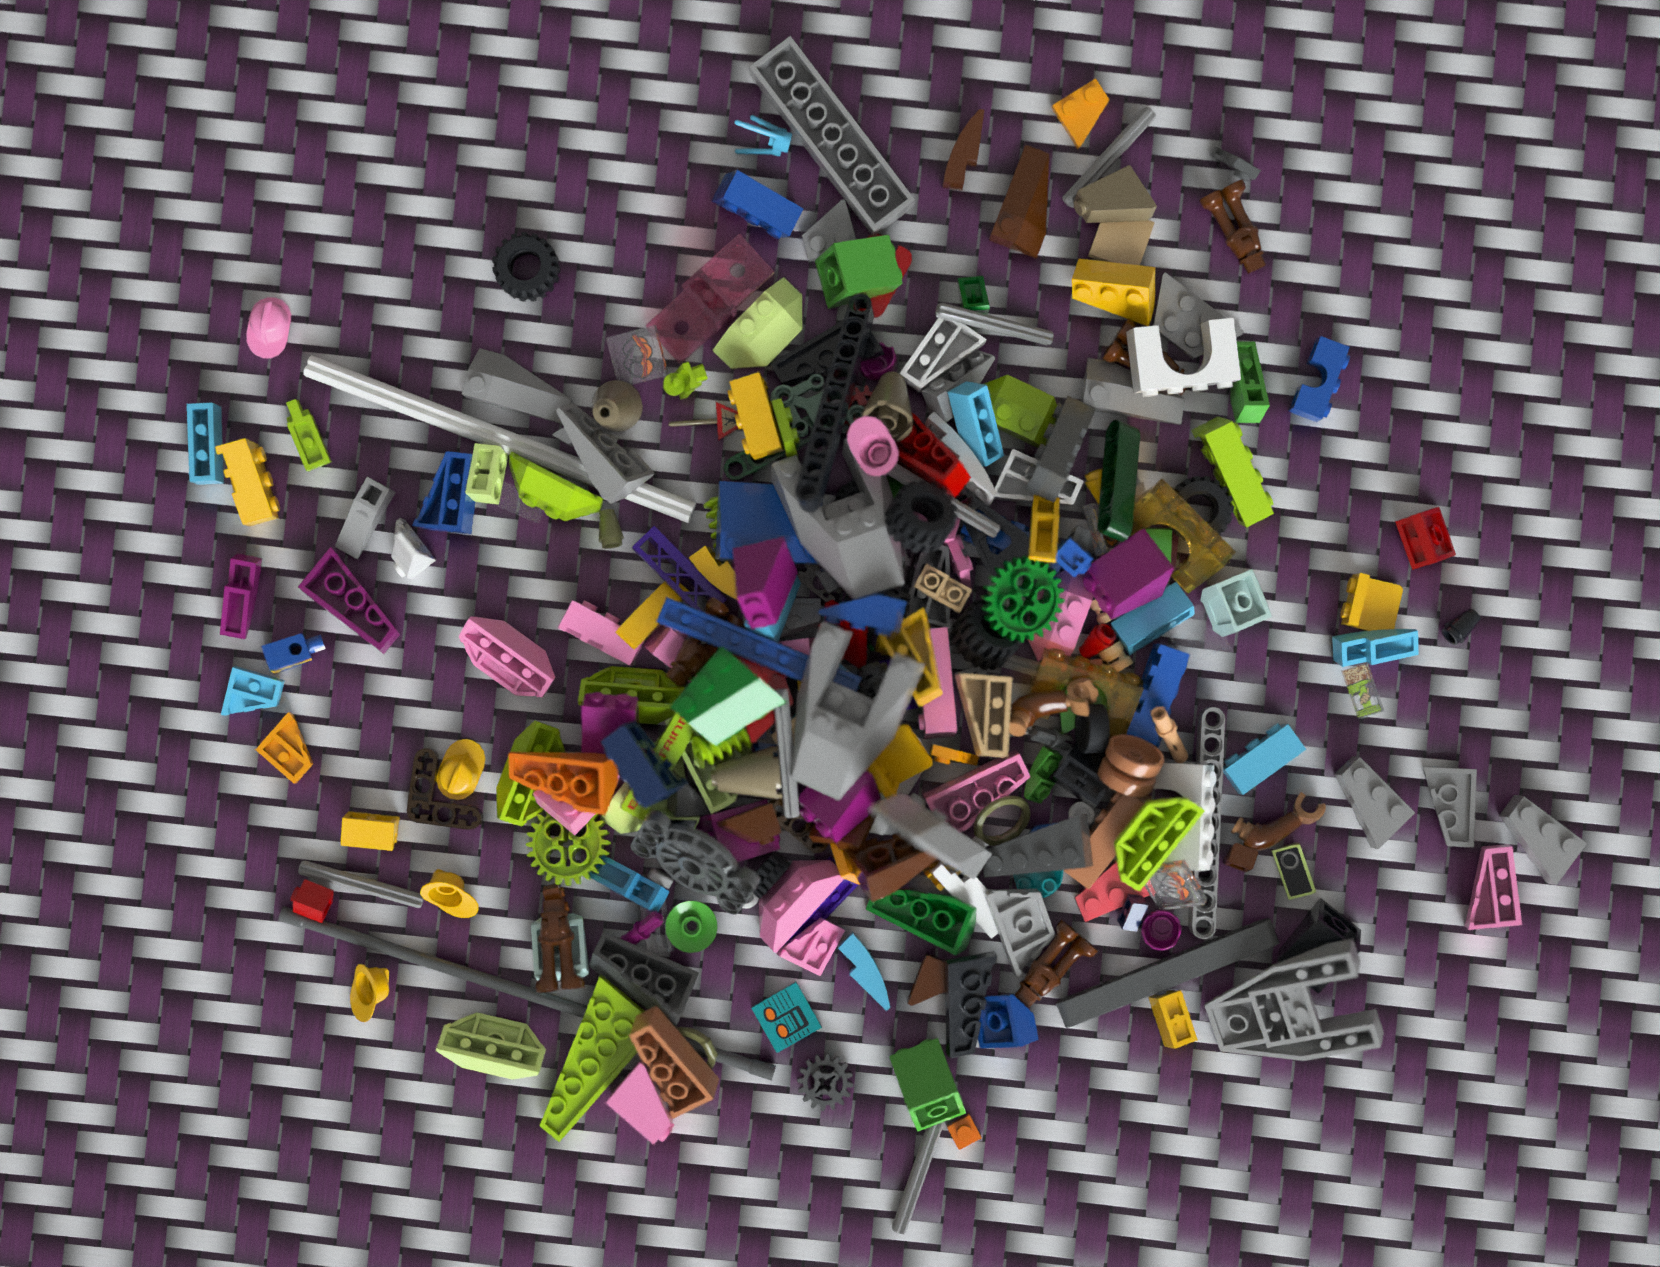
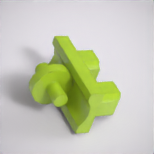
M689 362L681 364L674 373H670L664 378L663 389L665 392L672 396L679 395L680 399L687 398L696 388L702 385L703 381L708 379L703 364L691 367Z

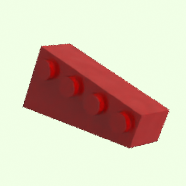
M912 413L913 426L910 434L903 440L895 442L898 449V460L896 463L928 483L937 484V488L941 489L942 487L946 490V493L956 497L971 479V476L961 461Z

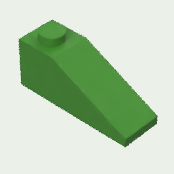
M1236 341L1241 380L1234 382L1233 387L1230 388L1234 419L1236 423H1260L1270 404L1256 343Z

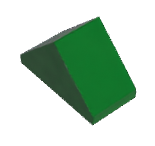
M984 277L958 278L960 307L988 314L990 305Z

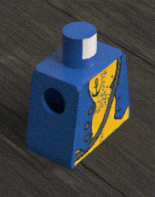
M303 633L261 646L269 670L273 674L313 661L312 653L326 649L321 634L306 639ZM301 646V653L293 655V648Z

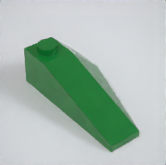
M898 889L896 892L874 902L869 899L865 909L954 955H958L967 949L976 926V907L954 896Z

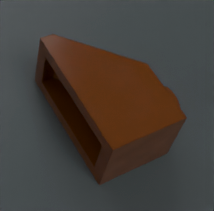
M772 803L757 806L716 822L719 828L748 843L759 842L760 846L775 841L774 836L782 833Z
M925 952L907 999V1004L911 1006L945 992L944 959Z

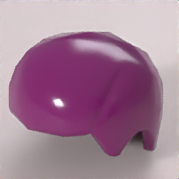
M879 342L885 355L863 361L860 366L861 374L870 380L879 381L884 373L894 372L897 366V357L893 346L888 347L884 343Z
M1162 909L1149 913L1141 927L1145 943L1152 949L1161 951L1175 946L1181 935V925L1178 917L1171 911Z

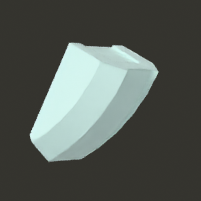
M1253 569L1202 590L1200 601L1203 603L1213 626L1212 630L1221 637L1236 633L1272 617Z
M569 913L567 918L571 931L574 933V939L572 940L573 965L576 974L585 977L589 975V964L583 917ZM542 917L531 923L534 976L537 981L542 976L541 943L538 942ZM554 946L555 969L559 981L561 977L559 946Z

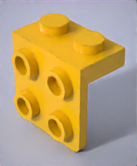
M1353 574L1347 583L1346 592L1348 596L1346 603L1343 604L1341 609V625L1366 631L1394 629L1403 588L1397 584L1372 579L1368 574Z
M902 724L899 726L894 739L866 770L874 776L879 793H882L886 799L897 795L900 783L930 768L933 760L910 726Z

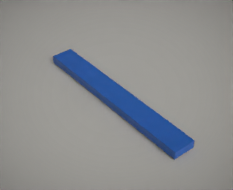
M666 597L656 623L717 648L724 647L729 653L802 682L809 655ZM838 668L833 682L857 691L862 677Z

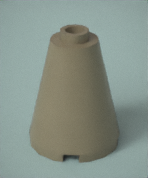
M887 372L879 379L862 411L861 418L867 416L880 420L886 426L891 437L896 439L895 442L903 440L910 434L913 426V417L905 378L897 372Z
M622 380L604 383L596 390L592 398V412L595 420L603 428L610 431L621 432L632 428L639 421L643 411L639 391L632 384Z
M778 746L768 747L717 764L716 770L711 771L712 786H717L718 791L775 799L782 798V792H776V788H781L779 757H773V752H778Z

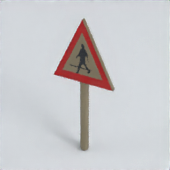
M716 402V419L672 421L668 425L675 427L717 424L718 440L738 429L735 415L739 413Z

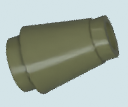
M605 509L600 511L599 543H602V548L611 549L622 546L624 536L615 510Z

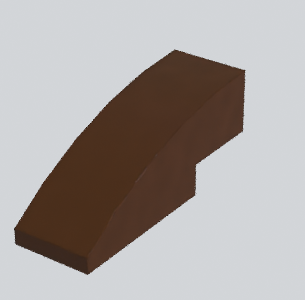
M979 109L960 133L946 166L942 188L963 190L966 165L976 167L984 117L983 109Z

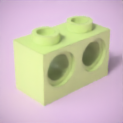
M477 443L474 445L465 491L474 502L499 504L508 460V454L500 446Z

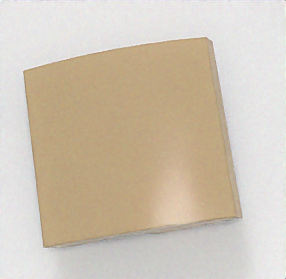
M1150 220L1100 222L1088 257L1099 261L1140 265L1155 222Z

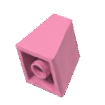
M640 1059L611 1093L606 1104L654 1145L658 1139L663 1142L673 1130L674 1124L669 1113L670 1108L667 1102H663L660 1096V1088L649 1075L650 1069L647 1063Z

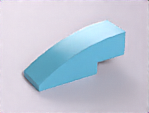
M1416 629L1372 630L1332 636L1333 660L1342 667L1363 662L1374 665L1419 655L1418 630Z
M852 931L838 945V949L855 965L849 971V974L887 1011L890 1008V1003L881 972L864 943Z

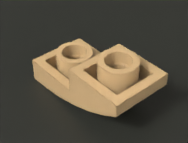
M928 564L925 565L914 585L919 591L958 613H961L972 592V589L955 581L949 575Z

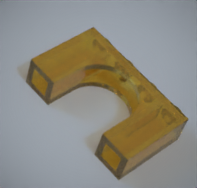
M1163 478L1135 500L1133 527L1130 536L1142 529H1147L1151 525L1164 524L1176 529L1186 539L1190 548V555L1181 561L1172 572L1171 577L1188 594L1225 567L1236 553Z
M1044 648L1028 694L1061 690L1076 679H1090L1092 683L1103 690L1107 697L1105 708L1110 723L1109 740L1115 735H1126L1144 690L1143 680L1134 673L1126 672L1123 674L1117 672L1113 667L1106 664L1099 666L1090 663V660L1085 657L1076 656L1074 658L1066 655L1060 649L1051 648L1050 650ZM1046 715L1041 718L1049 720L1050 715Z

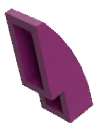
M237 553L230 559L228 583L224 587L220 635L240 639L247 638L258 591L262 558Z

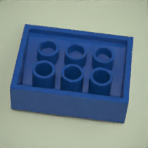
M719 481L715 559L734 560V548L784 537L795 564L819 565L812 555L800 544L773 484Z

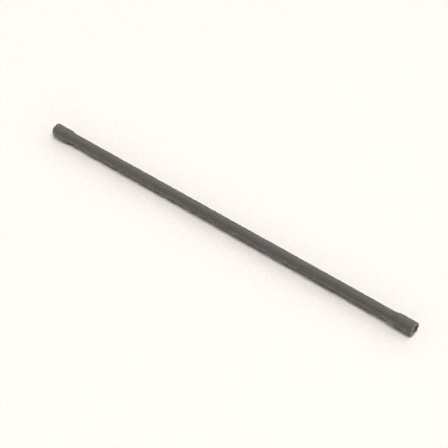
M283 906L278 920L281 922L313 930L583 1018L587 1009L586 1005L546 992L537 993L534 988L328 921L317 922L294 913L292 908ZM685 1038L701 1057L708 1059L700 1043ZM715 1047L718 1053L716 1062L772 1081L776 1065L757 1059H750Z

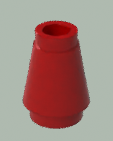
M1105 623L1096 625L1079 647L1080 654L1084 658L1090 659L1112 646L1116 639L1114 630Z

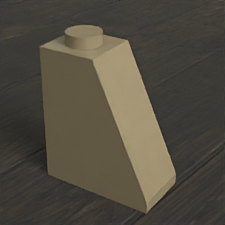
M1130 165L1079 189L1073 201L1076 213L1082 216L1086 223L1147 221L1152 218L1157 207Z

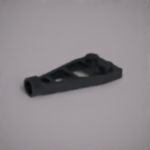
M966 486L963 487L956 497H953L960 502L968 498L967 502L964 503L975 511H983L993 522L1000 526V530L1011 538V544L998 555H994L987 544L988 535L984 532H979L974 526L963 520L984 567L992 576L996 577L997 575L995 567L1004 569V560L1012 564L1013 557H1017L1022 560L1023 556L1029 557V537L1025 532L970 494Z

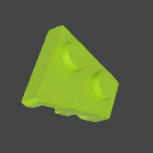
M782 398L773 400L772 406L787 458L795 455L798 458L795 444L800 442L796 428L791 429L789 423L793 422L790 407L784 408Z

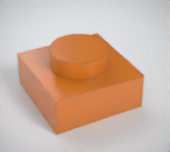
M970 1114L946 1125L958 1150L982 1138Z

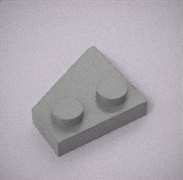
M845 199L835 205L802 235L809 262L815 261L833 243L856 240Z

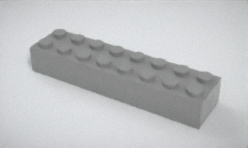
M791 36L749 66L752 79L873 237L914 207V197Z

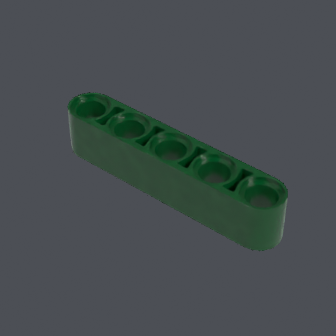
M809 416L802 418L801 420L807 422L808 428L812 432L813 423ZM810 436L806 439L799 438L800 443L795 444L796 451L808 445ZM743 450L725 462V475L732 482L743 481L772 465V463L787 457L786 451L766 456L762 463L756 464L751 460V455L746 454ZM734 463H739L743 466V471L738 476H732L729 473V467Z
M1115 419L1109 424L1105 435L1097 530L1101 534L1123 542L1128 539L1133 527L1140 430Z

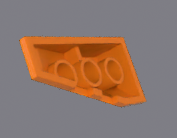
M566 752L509 753V779L535 791L545 792L558 802L562 800L572 805L573 809L579 812L602 815L607 813L618 782V768L606 754Z

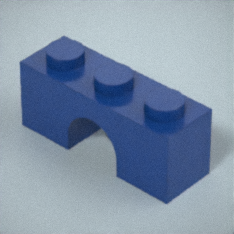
M1323 336L1315 340L1306 364L1319 370L1322 378L1319 387H1309L1304 384L1297 387L1288 412L1314 422L1322 420L1323 417L1327 418L1332 407V403L1329 402L1332 393L1336 394L1341 384V379L1338 378L1341 369H1346L1350 360V355H1347L1349 346Z

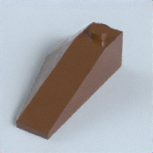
M1025 145L989 241L1036 259L1046 235L1049 153Z
M901 833L892 834L893 839L878 842L877 838L866 840L861 851L845 850L847 859L862 890L872 902L896 892L935 861L937 857L905 836H901Z

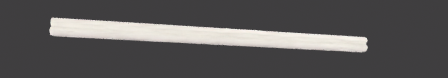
M313 355L308 358L307 365L304 368V375L306 377L478 443L500 446L507 454H510L512 451L538 466L593 486L580 458ZM643 483L624 498L689 523L696 506V502Z

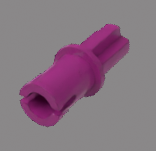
M653 911L642 921L635 922L633 928L622 935L620 939L637 945L643 939H648L651 933L663 924V915Z

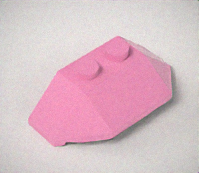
M1064 570L1053 576L1062 580L1057 587H1061L1065 591L1058 595L1060 598L1065 599V602L1058 603L1057 607L1063 610L1062 613H1055L1054 615L1058 622H1049L1052 630L1049 631L1043 628V637L1037 636L1034 633V640H1028L1038 662L1064 669L1074 651L1093 599V594L1086 590L1082 581L1085 573L1082 575L1079 573L1074 578ZM1043 589L1038 591L1037 600L1043 597Z
M471 616L458 636L460 641L464 643L466 652L473 665L514 695L543 697L556 678L546 651L505 621Z
M831 860L793 861L779 880L759 899L760 937L775 953L779 951L843 881L844 878L840 877L837 866Z

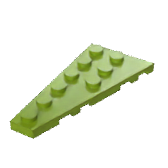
M602 974L599 976L539 1125L558 1142L564 1138L637 1054V1050L629 1035L636 1016L645 1011Z

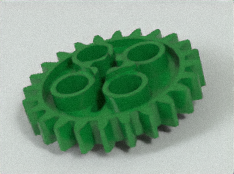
M1023 556L1022 560L1013 557L1012 564L1004 560L1003 570L998 567L994 568L997 573L996 577L988 575V579L992 582L991 585H983V588L989 591L987 595L981 596L982 599L988 601V604L981 607L983 610L989 611L984 618L988 621H993L990 627L995 630L998 629L997 634L1003 637L1006 635V638L1012 641L1015 637L1020 642H1023L1025 637L1033 641L1034 633L1037 636L1043 637L1042 629L1045 628L1051 631L1049 622H1058L1054 615L1055 613L1063 612L1061 608L1057 607L1058 603L1065 602V599L1060 598L1058 595L1065 591L1063 588L1057 587L1062 581L1061 578L1053 577L1056 570L1048 569L1049 564L1046 562L1040 563L1038 560H1029L1027 556ZM1023 575V583L1017 587V579ZM1043 589V597L1037 600L1038 591ZM1009 597V605L1003 609V601ZM1029 611V619L1023 622L1024 614Z

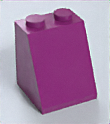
M1142 529L1093 562L1091 567L1085 572L1082 581L1086 590L1092 593L1098 601L1100 609L1106 612L1112 620L1161 597L1174 567L1147 531Z
M780 537L734 548L736 596L751 629L777 624L798 574V569L785 538Z
M600 692L585 693L582 704L581 753L605 754L601 743L603 739L626 723L636 721L639 725L638 697H631L627 694L604 695Z
M865 770L840 800L807 786L799 796L798 802L801 807L799 811L801 816L808 823L813 821L817 825V830L824 838L829 836L837 843L870 815L869 809L873 805L882 802L874 776Z
M767 799L700 816L696 827L697 830L711 836L722 844L737 862L780 850L779 834L774 836L775 841L760 846L759 842L748 843L719 828L716 823L757 806L768 804Z

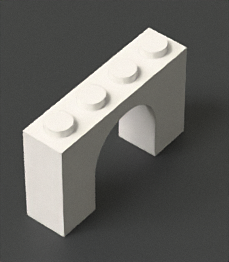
M1234 318L1208 320L1201 324L1204 357L1199 369L1191 375L1177 373L1166 364L1162 355L1159 325L1138 327L1127 331L1134 394L1142 393L1143 397L1158 395V391L1167 390L1168 394L1183 393V388L1192 387V391L1197 392L1208 390L1209 385H1217V389L1233 387L1234 382L1241 380Z
M1164 762L1160 773L1156 776V783L1153 789L1176 791L1205 810L1159 868H1162V865H1167L1168 867L1181 870H1210V865L1213 861L1211 839L1214 835L1212 813L1215 809L1213 786L1216 783L1214 765Z

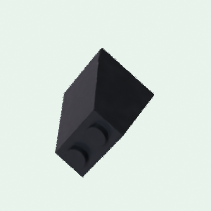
M1320 898L1280 948L1277 962H1283L1328 943L1353 939L1357 953H1359L1361 929ZM1330 982L1310 985L1308 987L1319 994Z

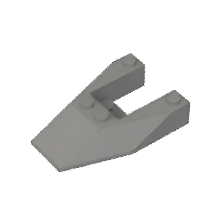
M846 438L844 439L842 455L860 491L859 494L826 504L814 512L803 511L795 494V488L801 471V465L796 455L772 463L771 480L800 544L853 600H857L904 585L900 542L896 543L893 540L894 535L888 533L887 528L889 526L885 525L886 510L894 499L886 474L871 476L865 473L851 452ZM808 493L803 498L810 499L814 494Z
M822 622L810 651L797 698L791 779L840 800L894 739L925 664L902 653H895L876 700L833 682L853 632L830 622Z
M904 792L873 805L869 809L871 813L906 838L974 880L992 855V853L986 850L988 844L976 836L972 840L945 822L948 817L935 808L930 812L924 806L926 801L915 793L911 797Z
M1353 939L1328 943L1275 964L1206 1002L1204 1006L1220 1051L1306 1061L1380 1048L1384 1031L1376 1009L1319 1019L1308 987L1310 985L1358 977L1361 962Z

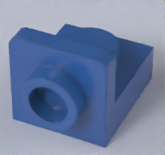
M1070 536L1057 548L1056 562L1074 578L1079 573L1081 575L1084 574L1091 567V561L1093 560L1091 553L1088 550L1085 551Z

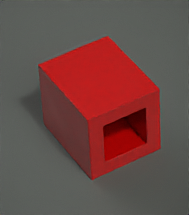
M304 879L301 887L297 886L292 893L293 912L322 923L333 903L334 890Z

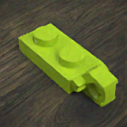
M296 399L287 402L286 404L291 416L286 418L288 421L286 424L305 470L309 472L331 463L332 460L309 409L303 410L299 400Z

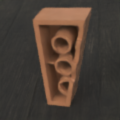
M1115 791L1110 798L1109 804L1097 814L1094 819L1095 823L1089 830L1093 866L1066 869L1064 872L1087 889H1090L1116 856L1114 841L1145 802L1152 801V796L1132 797Z
M657 1005L637 1015L629 1036L642 1061L647 1063L651 1079L656 1081L660 1088V1096L663 1102H667L672 1119L713 1100L719 1082L718 1076Z

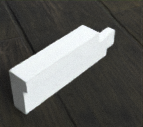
M941 863L936 865L931 870L932 874L952 896L976 907V922L991 939L997 935L998 930L983 892L987 888L977 877L974 880L964 874V877L960 879L952 869L948 871Z

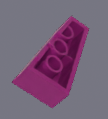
M332 547L328 549L298 586L304 594L382 654L386 653L400 635Z

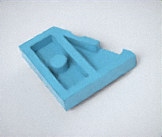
M238 666L232 667L221 715L225 716L232 713L253 711L279 705L285 680Z

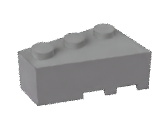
M1352 756L1334 774L1371 848L1379 850L1415 814L1360 757Z
M1514 795L1499 815L1516 841L1526 851L1530 861L1540 871L1544 881L1549 884H1558L1587 844L1524 796Z

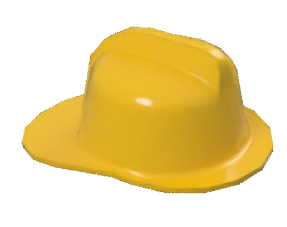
M468 739L458 740L451 744L445 752L436 781L439 790L449 799H465L475 790L486 760L484 751L478 743Z
M437 869L434 871L430 882L423 885L420 890V894L425 900L455 917L470 918L475 916L479 910L476 899L465 892L463 879L455 873Z
M364 964L357 965L351 987L350 1005L354 1016L360 1022L370 1020L375 1005L388 996L389 970L387 968H367Z

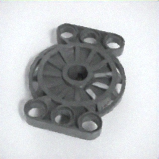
M652 810L630 846L632 851L642 858H656L665 872L684 887L697 893L716 896L721 909L729 914L734 915L740 912L760 882L759 876L753 870L740 868L732 854L714 838L689 826L671 824L670 819L660 811Z

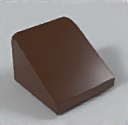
M1234 843L1222 863L1246 873L1254 868L1258 851L1239 843Z

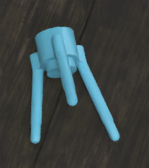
M754 115L750 116L751 120L772 131L735 120L734 123L738 126L769 136L768 145L773 147V149H735L736 154H765L780 157L781 152L788 153L792 133L787 132V129L777 127Z

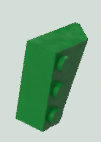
M721 647L672 703L670 708L712 744L717 746L742 731L743 727L756 719L763 718L767 715V712L787 702L724 647Z

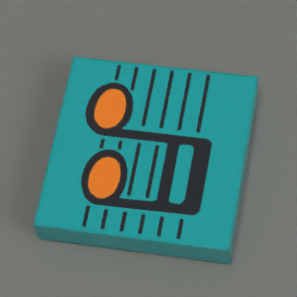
M797 981L751 1007L776 1053L822 1028Z

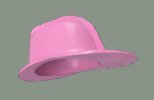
M267 297L259 300L252 308L247 328V344L250 350L259 357L273 358L285 349L291 323V312L283 300Z
M867 416L859 418L851 424L847 433V442L862 470L871 476H882L891 471L898 460V449L886 426L880 420Z

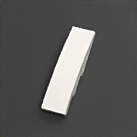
M933 412L927 418L925 426L961 461L971 476V479L965 485L970 494L989 507L997 492L985 469L954 429Z

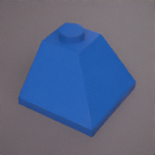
M1013 994L985 996L987 1002L985 1010L981 1012V1027L978 1036L980 1048L1021 1047L1039 1040L1034 1014Z

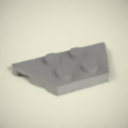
M1164 273L1160 281V291L1152 326L1159 325V333L1163 338L1191 359H1195L1204 354L1201 324L1208 320L1225 319L1226 317L1167 273ZM1235 325V333L1237 338L1241 336L1244 331Z
M1037 889L985 890L983 892L1012 972L1019 978L1024 974L1022 969L1031 959L1035 960L1040 955L1043 947L1048 945L1056 936L1041 893Z

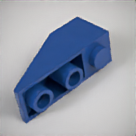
M875 594L820 609L818 614L826 616L825 621L840 624L841 620L851 622L850 627L865 630L867 625L875 627V633L891 636L892 631L900 633L907 602Z

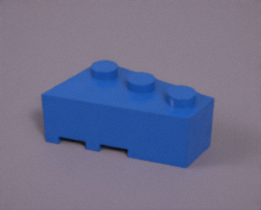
M738 170L724 175L711 201L743 217L748 223L767 229L766 232L777 239L791 235L803 211L802 207Z
M446 451L433 479V486L428 496H425L418 518L414 520L412 526L426 530L472 534L475 502L465 491L473 454Z

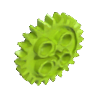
M549 813L545 817L538 814L537 817L541 822L539 824L531 823V826L536 830L535 832L527 833L529 837L533 838V841L525 844V846L533 848V851L529 852L527 857L535 858L531 863L532 867L540 866L537 874L541 876L547 872L545 880L550 882L555 877L556 885H561L564 879L566 886H571L572 879L578 885H581L582 876L590 881L591 876L589 872L591 871L599 874L596 865L606 864L601 857L602 855L610 854L604 850V846L611 844L610 841L603 838L609 834L608 830H601L605 825V821L600 820L596 822L599 814H595L585 824L587 831L582 837H577L570 831L568 833L567 829ZM554 825H559L561 827L560 835L552 838L550 836V829ZM569 838V840L573 841V845L566 848L563 846V843L568 842ZM558 850L561 853V859L558 863L552 864L550 855ZM585 850L587 853L585 861L577 863L575 858L577 852ZM568 852H569V859H570V866H569V867L566 866V862H567V859H568Z

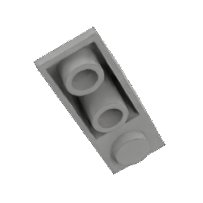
M980 350L974 351L968 355V358L958 365L951 367L947 373L933 380L929 386L924 388L921 392L930 415L935 412L945 422L952 419L954 416L948 391L966 381L980 384L995 360L994 355Z
M367 477L352 503L335 547L358 559L396 492Z

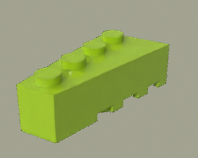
M1216 417L1192 429L1191 432L1194 438L1200 437L1204 444L1201 451L1205 459L1207 458L1216 467L1213 470L1215 479L1220 481L1219 485L1222 487L1226 486L1228 489L1226 493L1228 496H1232L1231 506H1234L1233 513L1238 523L1247 528L1274 514L1271 507L1274 505L1270 494L1263 490L1261 485L1263 482L1262 475L1257 468L1254 469L1250 461L1253 459V456L1248 446H1244L1240 437L1243 434L1239 425L1231 420Z

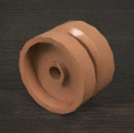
M1125 734L1115 735L1110 739L1106 748V756L1102 758L1098 768V776L1103 783L1119 793L1132 797L1148 796L1152 792L1156 783V776L1160 773L1164 764V755L1157 747L1144 739Z

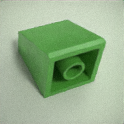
M889 235L833 243L815 260L828 309L847 305L851 297L856 294H865L872 298L893 292L903 284L902 272L895 258V247L891 243Z
M938 1038L924 1040L917 1046L909 1049H900L895 1054L889 1056L917 1132L966 1114Z

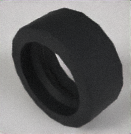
M1088 704L1089 716H1075L1077 747L1082 753H1103L1109 742V716L1103 704Z

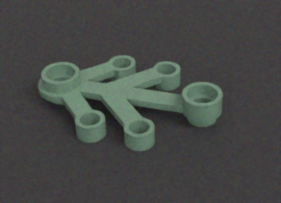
M819 374L811 375L808 380L792 388L788 385H779L771 393V403L782 396L788 397V400L783 401L784 408L790 407L793 422H791L793 424L792 428L800 425L805 427L803 431H797L798 437L807 435L808 424L805 420H801L795 407L805 409L814 425L823 391L808 399L800 397V395L809 390L819 392L824 388V379ZM815 380H819L821 382L817 386H814L812 384V382ZM854 405L849 408L846 421H848L850 426L855 422L853 420L854 417H861L864 410L863 406Z

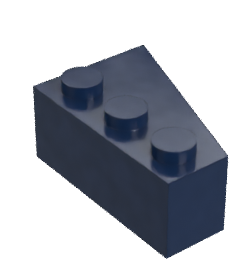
M636 721L622 725L601 741L606 756L613 760L618 768L619 776L624 782L628 783L633 791L634 799L643 808L668 799L688 784L684 777L679 780L672 772L670 767L673 764L668 758L663 761L653 750L656 748L655 743Z

